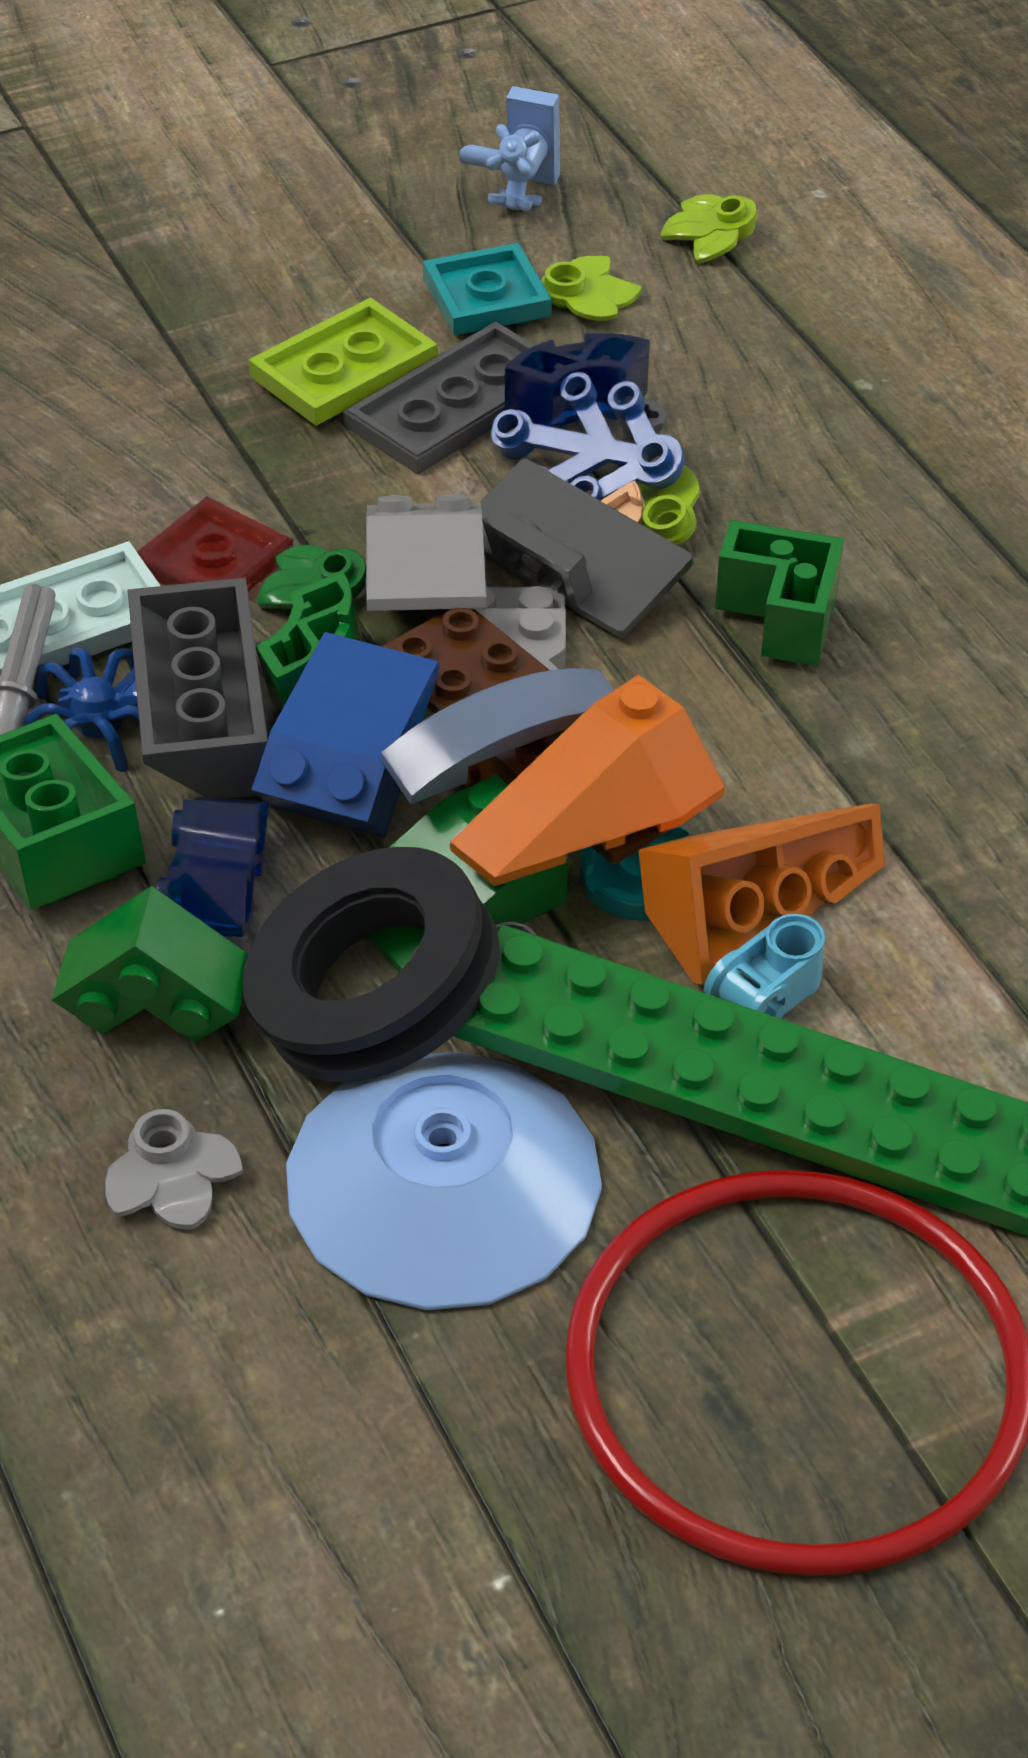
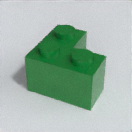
M730 520L719 555L715 609L765 617L761 657L819 666L838 593L844 538Z
M150 886L68 941L51 1001L101 1034L108 1032L136 1013L146 1009L171 1026L175 1031L183 1034L195 1043L238 1017L243 997V971L248 953L153 886Z

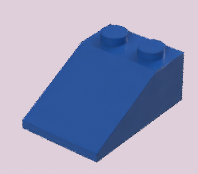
M324 632L270 731L251 790L271 807L385 838L401 789L382 763L381 752L410 729L423 722L441 664L436 660Z

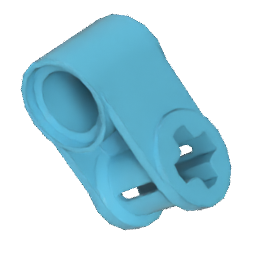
M787 914L773 920L763 931L739 949L726 954L716 963L705 981L704 993L781 1019L805 998L813 995L820 987L825 946L823 928L816 920L801 914Z

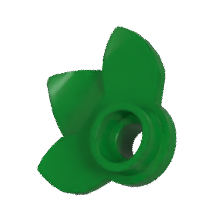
M315 545L291 547L275 557L280 571L273 573L264 581L257 597V603L260 608L292 609L293 606L289 592L341 571L344 572L348 579L354 599L362 592L365 586V561L358 552L347 548L326 551Z

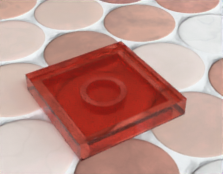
M206 496L138 550L137 553L155 579L165 586L246 577L247 590L249 592L278 568L275 557L293 547V539Z

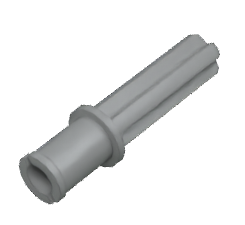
M29 584L24 588L0 677V735L24 726L28 709L34 707L38 699L37 694L32 688L56 597L55 591L49 587Z

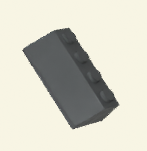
M246 577L127 589L143 763L211 801L258 796L251 789L268 738Z

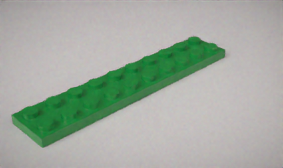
M501 925L498 932L499 958L493 981L488 984L479 997L480 1005L453 1037L1028 1236V1102L518 929Z

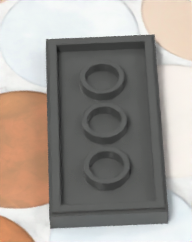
M495 321L343 411L344 427L418 475L491 430L494 419L501 412L509 409L522 411L559 388L562 381L569 375L570 366Z

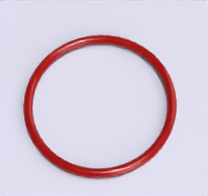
M771 1170L735 1174L707 1181L680 1191L648 1209L614 1237L597 1258L586 1276L573 1306L566 1340V1380L574 1415L582 1436L596 1462L624 1497L660 1528L712 1556L745 1567L780 1574L804 1576L845 1575L876 1570L920 1555L959 1533L986 1509L1000 1493L1014 1472L1027 1443L1028 1334L1021 1314L1009 1290L989 1262L953 1227L927 1209L876 1185L821 1172ZM763 1198H801L842 1204L869 1212L893 1222L932 1246L959 1271L982 1301L994 1324L1002 1348L1006 1376L1003 1415L997 1436L977 1472L958 1493L921 1519L889 1533L844 1543L800 1544L754 1537L717 1524L677 1502L659 1488L635 1464L619 1442L601 1404L595 1374L596 1333L601 1312L608 1295L627 1266L653 1240L683 1221L717 1207Z

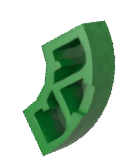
M343 571L289 592L293 607L288 621L274 636L255 646L270 699L279 714L324 632L364 642L351 588Z

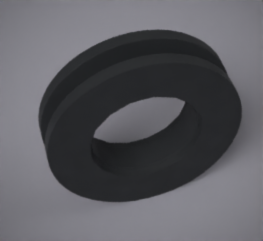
M390 847L364 852L335 863L317 873L296 888L271 913L257 933L245 961L243 971L244 999L252 1017L268 1036L279 1055L287 1064L300 1073L330 1082H353L377 1078L405 1068L424 1058L448 1041L470 1019L480 1005L479 997L488 984L492 983L499 958L498 933L491 915L478 897L464 871L446 856L431 850L415 847ZM393 926H420L425 928V933L415 955L394 978L372 992L347 1000L318 999V990L327 970L347 948L371 933Z

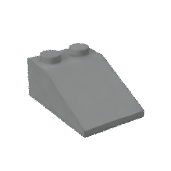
M444 494L436 496L435 503L412 504V497L389 495L379 497L378 505H367V611L487 608L481 502L470 503L468 495Z

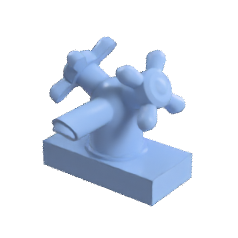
M512 86L506 97L507 127L503 124H499L496 127V134L501 140L499 150L477 145H467L460 150L459 161L464 164L485 167L489 170H501L508 178L506 189H498V193H488V202L491 205L502 204L503 207L511 210L529 211L532 206L537 207L541 204L542 196L525 195L527 181L555 185L560 176L559 95Z

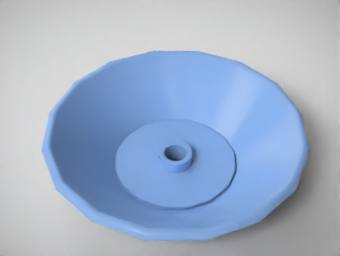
M460 1051L428 1054L417 1062L387 1075L362 1081L343 1082L306 1116L286 1162L289 1216L316 1261L365 1296L425 1311L491 1305L546 1280L585 1240L602 1191L594 1136L564 1094L516 1064ZM446 1144V1145H450V1146L439 1147V1146H437V1145Z

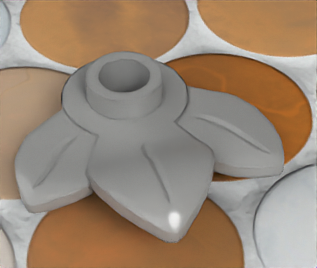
M152 1110L141 1116L136 1122L128 1138L129 1151L113 1162L108 1168L105 1179V1195L108 1207L116 1217L126 1216L151 1206L156 1217L167 1225L177 1229H195L206 1220L211 1212L213 1201L211 1183L227 1181L243 1173L241 1158L236 1147L224 1136L196 1132L190 1122L174 1110ZM160 1145H170L163 1148H156Z

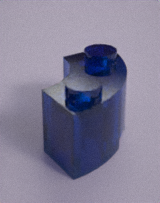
M584 333V342L556 347L552 339L533 346L519 354L505 366V410L513 409L525 412L534 424L559 429L567 424L579 421L580 418L576 410L571 409L562 397L560 386L568 375L582 372L589 376L597 390L596 402L604 418L618 420L608 402L609 392L616 384L630 381L638 386L643 397L647 394L650 340L625 334ZM585 387L575 390L572 396L581 394ZM634 396L624 398L620 405L629 403Z
M210 797L183 799V810H175L172 820V846L177 847L174 859L168 867V877L159 878L157 890L222 936L243 937L248 930L255 908L253 898L255 876H261L269 801Z

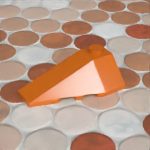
M638 674L592 704L450 841V851L493 886H497L565 864L569 853L601 843L604 849L608 850L625 844L626 835L652 826H656L659 833L679 827L723 797L725 786L684 707Z
M870 803L692 835L639 849L645 913L692 982L703 985L710 971L721 958L731 951L739 949L768 927L773 920L787 914H801L809 917L826 903L836 904L885 866L880 804Z

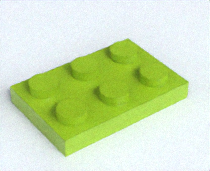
M370 297L248 359L249 374L252 379L317 426L438 356V344Z

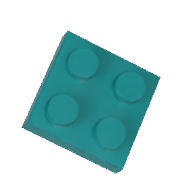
M519 243L422 261L423 279L453 336L477 333L495 321L505 326L525 324L531 320L551 317L552 299Z

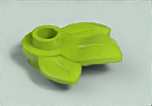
M713 194L694 196L681 202L683 212H678L667 220L661 231V239L663 241L694 240L696 263L700 264L729 252L736 246L738 241L747 238L753 233L756 227L755 222L758 219L757 206L753 200L737 195L725 198Z
M602 255L584 256L576 258L571 262L554 263L546 269L545 275L541 278V282L551 297L554 306L569 308L575 315L595 321H608L617 318L618 309L631 305L640 296L642 290L641 285L609 275L610 257Z
M683 465V471L679 479L671 486L662 489H655L638 483L637 485L646 505L643 510V526L676 545L689 539L696 529L697 520L693 506L701 492L699 482L694 473L686 465Z

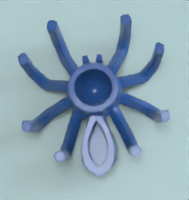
M74 648L69 656V674L61 665L54 662L38 665L35 677V693L38 698L46 697L47 675L49 674L56 675L67 688L60 690L58 705L44 703L29 712L24 726L38 721L45 714L54 715L57 713L59 717L67 719L64 723L70 729L76 728L80 734L91 738L105 737L116 770L125 772L129 766L121 739L116 731L121 726L122 719L132 717L139 720L133 651L130 649L113 651L109 655L103 678L95 675L91 654L83 648ZM120 660H126L130 672L117 686L113 687L118 663ZM81 667H82V672H83V676H84V677H82V680H81V681L76 682L74 679H78V678L81 676Z

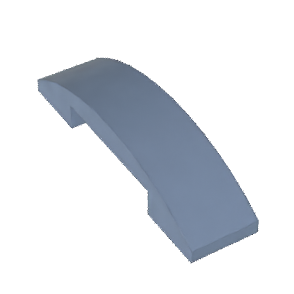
M556 669L518 677L472 694L435 713L381 752V761L410 804L467 783L468 766L568 729L592 704L614 691V689L603 674L596 669Z

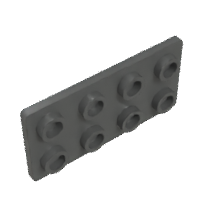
M529 459L520 460L480 501L484 556L533 586L552 587V590L557 593L565 589L566 606L619 638L626 637L694 564L692 554Z

